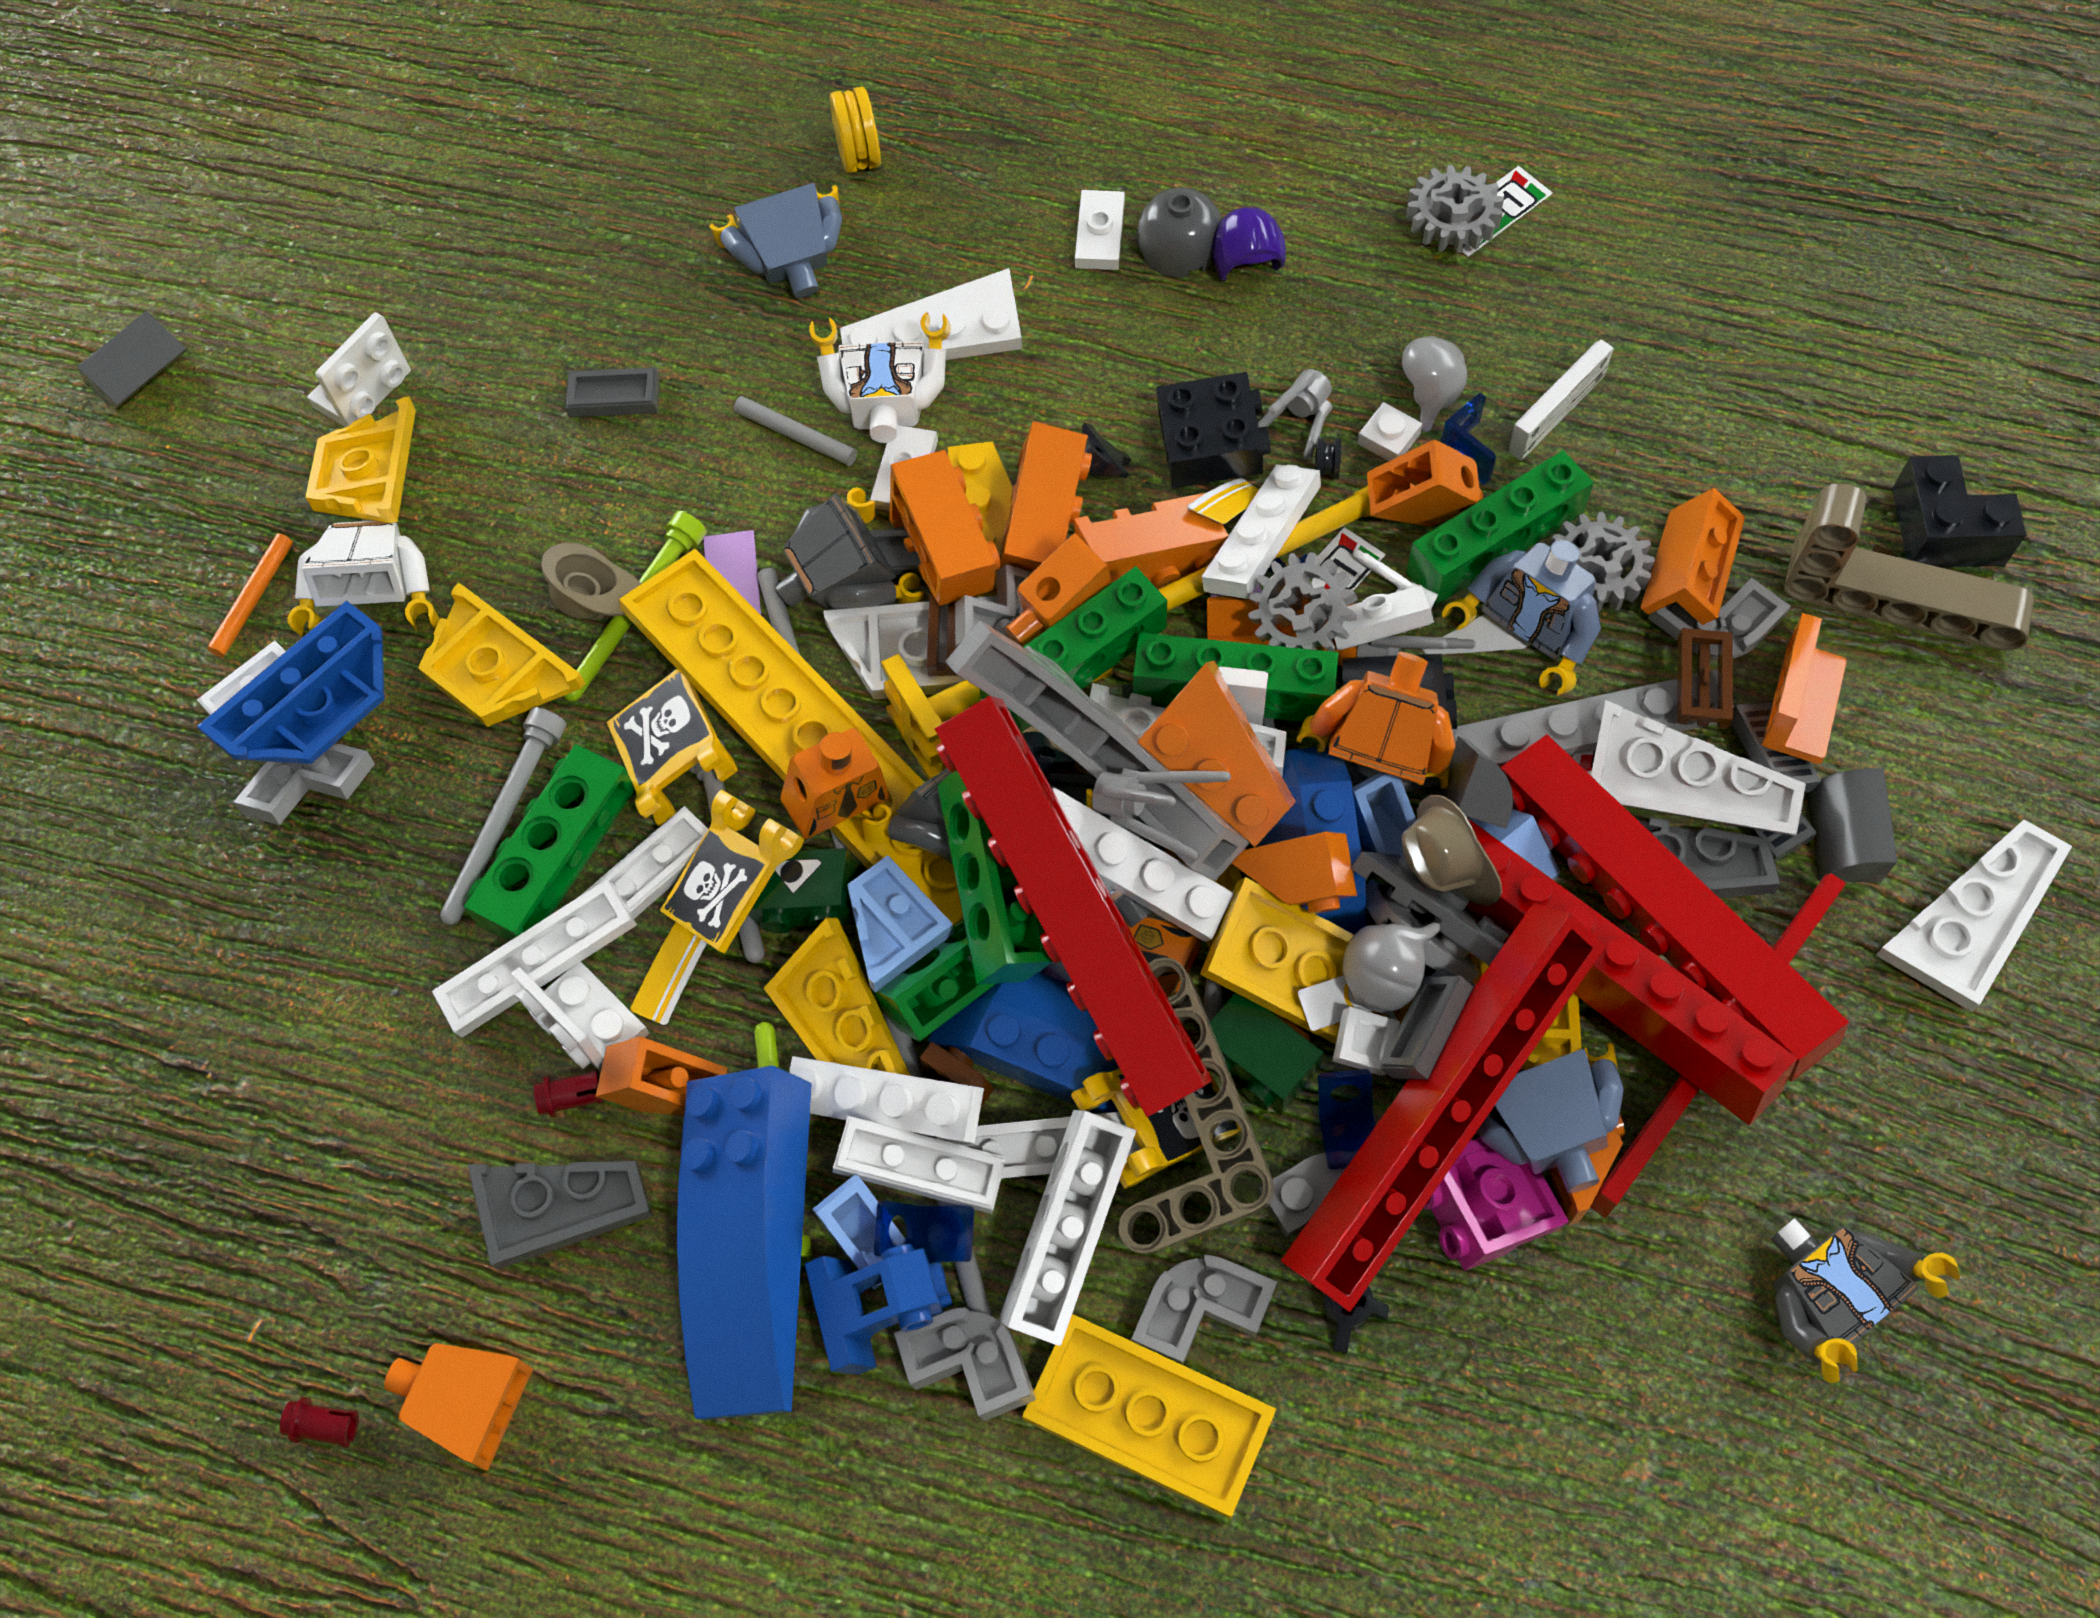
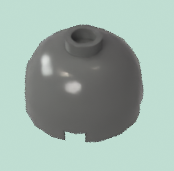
M1176 187L1156 194L1142 210L1137 228L1138 251L1140 249L1144 255L1146 265L1162 275L1177 278L1189 277V271L1197 270L1203 267L1202 272L1210 269L1214 265V237L1216 229L1222 220L1219 209L1206 194L1192 188Z

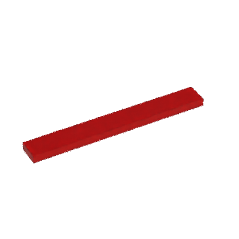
M1832 873L1824 876L1772 948L1788 964L1846 885V882ZM1680 1075L1603 1182L1590 1208L1606 1219L1700 1088Z

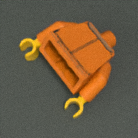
M1398 652L1390 677L1367 671L1362 681L1351 680L1321 704L1314 715L1308 716L1304 720L1297 737V742L1299 743L1307 736L1316 738L1319 741L1316 751L1321 753L1324 752L1329 740V755L1416 782L1423 786L1427 777H1438L1441 779V789L1448 787L1449 766L1456 747L1449 713L1438 705L1437 693L1419 687L1428 661L1406 652Z

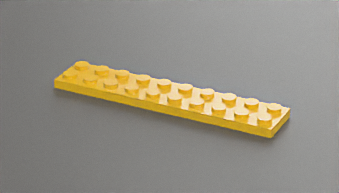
M696 549L619 599L620 610L625 613L676 669L688 679L696 690L783 781L786 778L790 759L795 754L820 743L823 737L829 733H842L850 728H856L881 767L889 793V800L880 804L886 805L891 809L892 818L895 815H899L897 810L911 793L925 783ZM876 806L829 828L867 869L888 855L953 923V926L963 919L954 867L946 859L919 847L892 839L884 844H871L865 840L862 820L868 818L874 821L873 809Z

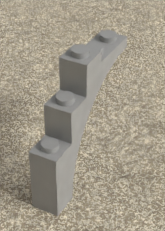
M981 620L961 640L959 646L945 661L960 677L987 694L1003 699L1007 708L1040 731L1095 778H1098L1103 771L1121 774L1124 768L1140 772L1169 771L1137 742L1139 738L1115 713L1090 699L1056 662L1029 645L1026 648L1022 647ZM1143 783L1149 792L1175 798L1176 802L1172 807L1145 803L1143 811L1138 816L1148 826L1198 852V857L1194 860L1176 853L1189 868L1216 881L1250 843L1184 783Z

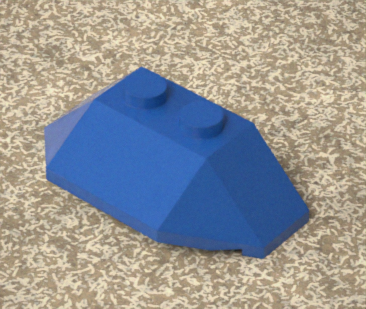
M345 601L200 723L197 728L233 759L312 764L385 700L383 633L381 627L351 603Z
M1326 746L1322 753L1316 751L1317 747L1288 750L1284 757L1282 778L1296 803L1256 847L1321 832L1345 833L1351 864L1353 865L1361 854L1352 783L1344 759L1329 755V746ZM1353 871L1357 896L1339 899L1340 909L1316 913V915L1355 935L1361 928L1366 927L1365 878Z
M1040 972L1024 982L995 984L934 1030L928 1040V1044L934 1042L944 1050L949 1046H953L971 1058L974 1064L1073 1105H1076L1071 1094L1084 1087L1082 1082L1085 1079L1100 1072H1112L1119 1069L1115 1059L1108 1061L1101 1053L1093 1036V1032L1098 1028L1088 1009L1081 1012L1075 1005L1068 992L1067 983ZM1111 1099L1090 1110V1112L1095 1114L1119 1112Z

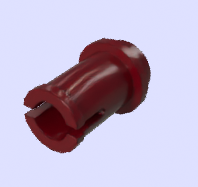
M594 1070L590 1073L551 1081L549 1076L543 1077V1083L533 1085L538 1114H549L551 1118L557 1117V1111L594 1103H603V1099L595 1097L599 1082L598 1071Z
M301 1397L298 1401L291 1400L286 1404L281 1415L279 1430L282 1435L288 1436L289 1441L292 1443H299L302 1439H309L348 1448L357 1433L359 1413L355 1410L346 1411L314 1405L310 1398Z

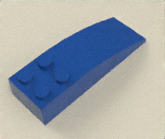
M773 1065L687 1081L678 1181L677 1256L685 1359L695 1419L699 1420L792 1412L812 1083Z

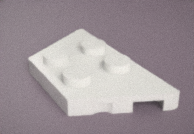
M997 595L979 597V599L997 604ZM929 601L824 611V619L828 630L874 700L888 698L884 692L883 682L889 680L881 667V661L898 653L925 695L937 694L965 680L960 676H928L926 663ZM948 604L941 605L939 663H946Z

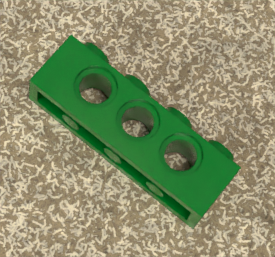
M1562 450L1414 541L1411 547L1406 574L1414 583L1422 585V587L1438 594L1433 604L1437 606L1469 586L1491 560L1514 550L1525 551L1562 528L1564 522H1571L1578 518L1585 511L1594 482Z
M1135 566L1026 644L1024 648L1029 645L1056 662L1083 689L1137 649L1139 633L1158 634L1166 628L1168 600ZM980 689L981 700H983L989 694ZM1008 708L1021 733L1032 726Z
M1139 633L1133 672V693L1151 697V705L1167 708L1206 662L1215 661L1218 667L1264 671L1268 673L1264 718L1304 722L1308 716L1316 713L1326 699L1335 693L1339 652Z
M577 744L573 746L566 757L561 758L556 763L551 773V780L539 797H535L529 802L524 812L523 821L512 837L506 838L497 850L495 861L485 876L478 879L469 890L464 908L479 927L509 942L553 914L635 791L625 767ZM583 799V802L576 808L566 809L571 802ZM556 839L551 847L539 850L544 842ZM529 880L522 889L511 891L517 882Z
M955 771L937 786L976 983L1024 982L1053 963L1040 939V935L1045 931L1036 914L1028 915L1019 903L1014 892V887L1019 883L1010 866L1002 867L994 857L988 844V839L993 837L984 819L977 820L966 806L962 792L967 788L958 771Z
M964 918L953 926L954 934L940 943L876 993L873 991L892 1024L899 1031L919 1042L995 985L976 983Z

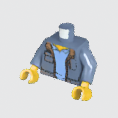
M1565 540L1555 541L1551 547L1545 543H1537L1527 553L1522 550H1514L1491 560L1467 587L1470 592L1466 597L1452 601L1442 611V618H1445L1453 611L1454 607L1463 609L1465 620L1456 628V630H1461L1474 621L1477 614L1476 606L1482 601L1484 605L1481 611L1555 661L1563 656L1558 666L1544 670L1539 679L1541 688L1548 687L1553 681L1555 673H1558L1563 683L1557 692V696L1566 694L1575 687L1577 679L1573 669L1576 663L1582 665L1601 629L1597 602L1592 597L1596 580L1591 573L1576 564L1580 551L1573 543Z

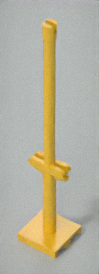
M1368 486L1354 492L1353 496L1299 521L1275 559L1361 517L1370 516ZM1208 566L1158 589L1168 600L1167 612L1207 593L1204 592L1202 575ZM898 653L881 661V667L889 680L883 682L884 692L891 702L890 705L886 706V712L928 780H930L947 768L936 749V745L941 740L934 728L981 701L980 689L964 680L926 698ZM1113 667L1092 682L1110 677L1113 673Z

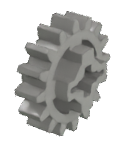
M1448 165L1445 174H1441L1437 169L1433 168L1430 170L1429 180L1420 176L1417 178L1416 188L1410 189L1406 220L1412 221L1411 232L1413 234L1424 232L1423 244L1427 245L1433 240L1439 242L1438 251L1443 252L1447 245H1454L1456 252L1462 253L1463 244L1467 243L1476 250L1480 246L1481 238L1490 241L1493 238L1494 229H1499L1503 214L1504 197L1497 196L1499 187L1497 183L1485 184L1487 174L1484 172L1474 177L1471 176V167L1466 166L1462 173H1457L1453 165Z
M1599 512L1596 521L1590 522L1584 513L1579 515L1576 526L1568 521L1564 522L1560 534L1553 535L1549 546L1551 547L1558 540H1565L1573 543L1575 546L1578 545L1580 556L1576 564L1591 573L1596 580L1592 597L1597 602L1598 612L1601 611L1603 603L1609 602L1615 611L1620 610L1624 598L1634 603L1640 590L1646 589L1652 575L1650 571L1655 562V557L1647 555L1651 546L1650 541L1636 540L1640 531L1638 526L1628 530L1622 527L1624 517L1618 516L1613 523L1606 522L1604 512ZM1626 567H1630V573L1622 579L1620 575L1624 573Z
M1312 552L1308 554L1305 563H1301L1295 553L1289 554V566L1284 568L1276 561H1273L1271 567L1274 575L1270 579L1262 575L1257 577L1258 582L1264 587L1262 593H1250L1249 599L1259 606V609L1248 614L1249 619L1254 624H1261L1255 631L1256 636L1262 642L1270 640L1268 645L1311 650H1317V648L1323 646L1327 651L1334 652L1335 647L1332 639L1335 636L1344 639L1350 636L1343 628L1344 621L1350 622L1357 619L1355 612L1347 607V605L1358 600L1353 590L1345 589L1351 582L1350 578L1344 571L1336 574L1338 566L1331 559H1327L1320 566V559ZM1309 577L1324 581L1329 585L1330 589H1325L1323 586L1313 588L1309 582ZM1308 599L1310 603L1304 605V613L1298 615L1295 611L1302 608V601ZM1330 616L1327 623L1322 627L1326 619ZM1281 624L1283 627L1292 625L1297 637L1281 633L1276 625Z

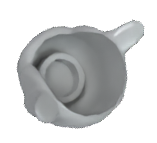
M1425 336L1411 341L1405 347L1402 355L1403 371L1408 380L1414 385V399L1421 408L1420 422L1423 423L1422 431L1424 432L1432 429L1434 420L1441 409L1449 407L1457 400L1463 392L1468 378L1461 350L1452 342L1435 336Z
M1432 923L1423 928H1415L1403 924L1371 925L1361 928L1346 946L1342 969L1345 981L1356 1002L1366 1009L1382 1013L1388 1018L1396 1020L1394 1011L1408 1004L1421 986L1425 970L1423 943L1439 932L1440 924Z

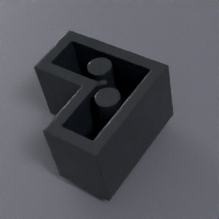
M1959 455L1910 456L1892 487L1907 560L1940 568L2005 566L2027 535L2017 494H1967Z

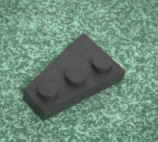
M1650 817L1649 822L1638 820L1719 898L1776 893L1780 885L1767 838L1704 827L1701 831L1669 826V820Z
M1362 851L1351 867L1353 871L1365 879L1369 875L1380 876L1394 886L1390 897L1406 908L1409 906L1422 914L1430 911L1436 915L1431 922L1440 924V932L1488 966L1510 935L1509 931L1494 919L1486 915L1480 919L1466 908L1469 900L1457 889L1439 892L1423 884L1409 868L1404 853L1401 856Z
M636 1161L571 1162L570 1165L561 1166L515 1163L514 1167H489L487 1164H468L490 1265L496 1270L653 1216L641 1169Z

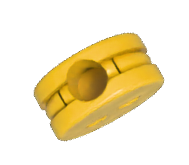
M863 86L855 87L853 92L846 90L843 94L841 90L831 92L829 100L832 120L845 172H857V167L859 169H865L867 166L869 169L880 167L881 155L878 135L866 88Z

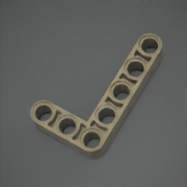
M1843 483L1831 484L1820 491L1792 546L1784 584V590L1791 598L1999 650H2015L2027 644L2034 604V596L2030 591L1999 581L1857 548L1856 545L1859 540L1867 498L1864 491L1856 486Z
M1166 957L1155 959L1148 964L1156 978L1168 972L1176 973L1180 976V989L1175 995L1169 997L1168 1000L1181 1024L1191 1021L1200 1025L1201 1036L1194 1047L1207 1071L1218 1073L1222 1084L1218 1094L1211 1099H1199L1194 1092L1184 1097L1213 1173L1138 1202L1127 1208L1120 1217L1118 1229L1121 1240L1132 1251L1143 1254L1161 1252L1259 1213L1269 1206L1275 1192L1272 1176L1193 980L1182 964ZM1223 1122H1236L1242 1131L1240 1144L1231 1151L1219 1150L1214 1144V1131ZM1244 1173H1256L1263 1183L1262 1195L1253 1203H1241L1234 1193L1235 1181ZM1193 1193H1204L1211 1201V1214L1203 1223L1192 1224L1184 1215V1202ZM1150 1212L1158 1219L1160 1232L1155 1241L1144 1245L1134 1236L1133 1226L1135 1220L1140 1215Z

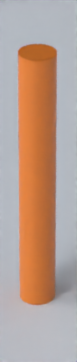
M281 533L275 535L207 647L214 655L225 657L293 545V541L286 535Z

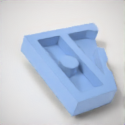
M888 855L847 884L870 988L875 993L954 934L953 923Z

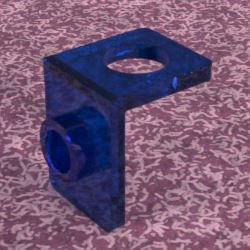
M1480 392L1445 421L1441 443L1474 459L1477 464L1478 480L1486 484L1491 480L1496 455L1469 433L1481 420L1486 396ZM1470 414L1468 419L1461 425L1463 420Z
M1369 1069L1321 1073L1317 1076L1319 1121L1327 1166L1331 1170L1346 1169L1376 1126L1373 1115L1372 1074ZM1345 1084L1354 1085L1360 1089L1359 1095L1349 1101H1337L1330 1096L1333 1089Z
M879 1201L877 1204L874 1255L881 1257L884 1251L896 1247L890 1239L889 1226L892 1219L899 1215L904 1219L907 1227L906 1239L902 1245H913L914 1251L924 1248L929 1262H969L972 1256L975 1210L972 1206L967 1205L917 1206L892 1201Z

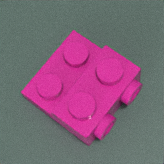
M1480 1137L1469 1141L1423 1207V1209L1432 1210L1441 1227L1439 1242L1443 1252L1451 1259H1458L1464 1271L1507 1255L1517 1246L1558 1231L1569 1222L1542 1173L1534 1174L1528 1164L1515 1165L1483 1143Z

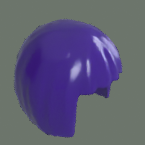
M1243 207L1229 212L1221 220L1216 229L1213 242V259L1220 280L1227 281V274L1238 265L1256 264L1271 260L1275 271L1284 267L1286 262L1285 239L1276 220L1266 211L1257 207Z

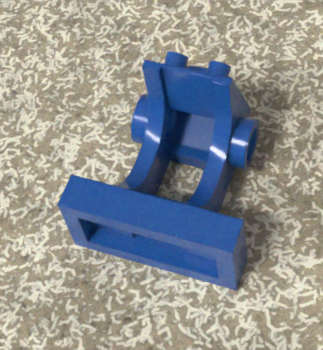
M906 1244L884 1251L881 1254L882 1261L855 1272L852 1270L850 1261L821 1256L805 1263L831 1372L859 1375L876 1368L877 1365L870 1341L874 1334L898 1323L902 1332L924 1328L933 1323V1316L944 1312L943 1308L953 1306L940 1261L930 1264L924 1248L914 1251L913 1245ZM883 1283L888 1306L864 1316L860 1300L861 1293L874 1285Z

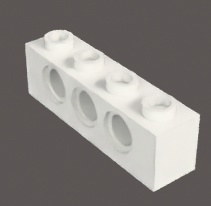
M1073 1110L998 1319L1007 1327L1061 1346L1136 1133L1135 1129L1087 1111Z

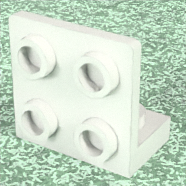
M377 312L373 313L316 371L315 375L320 384L307 396L314 409L344 427L349 426L353 421L365 415L372 414L375 407L395 387L399 386L405 376L411 371L382 315Z
M582 962L568 969L544 991L520 967L511 973L521 986V989L515 996L529 1010V1014L549 1035L553 1034L563 1045L562 1048L582 1069L591 1063L601 1073L606 1046L639 1036L645 1038L650 1034L641 1021Z

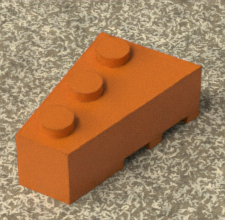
M1032 421L1018 457L1017 467L1019 472L1016 485H1013L1010 500L1012 504L1006 521L999 556L1000 569L1007 564L1033 572L1067 540L1069 524L1074 525V518L1079 517L1083 497L1075 495L1078 480L1086 481L1091 465L1092 454L1085 452L1088 435Z
M945 450L891 464L889 520L894 528L903 526L909 537L903 539L904 546L908 553L917 552L921 564H918L919 572L939 606L958 601L964 595L972 597L993 591L995 570L1000 569L998 550L993 541L986 542L982 533L983 521L980 510L975 503L969 504L965 495L966 483L962 470L959 466H952Z
M1205 493L1155 502L1151 507L1153 511L1131 515L1128 508L1114 510L1112 514L1114 519L1091 523L1088 516L1074 518L1075 533L1108 565L1111 583L1137 566L1157 589L1210 565L1229 536L1223 524L1188 508L1189 504Z
M1206 662L1137 742L1169 771L1229 772L1231 778L1227 782L1184 784L1256 847L1296 801L1264 745L1262 746L1246 719L1245 712L1240 704L1237 703L1224 681L1223 674L1216 662Z

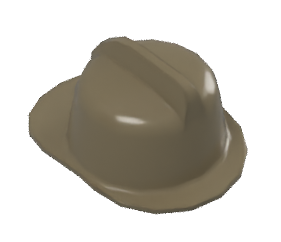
M561 543L551 546L543 554L541 561L543 575L548 580V592L551 602L559 611L576 619L595 621L605 618L606 615H625L620 610L619 599L642 584L634 576L613 564L593 548L579 543Z
M1430 795L1421 800L1417 809V820L1402 834L1404 857L1414 875L1432 890L1445 892L1457 889L1469 901L1477 905L1490 906L1498 902L1502 894L1501 879L1490 858L1479 843L1466 815L1454 802L1444 796Z

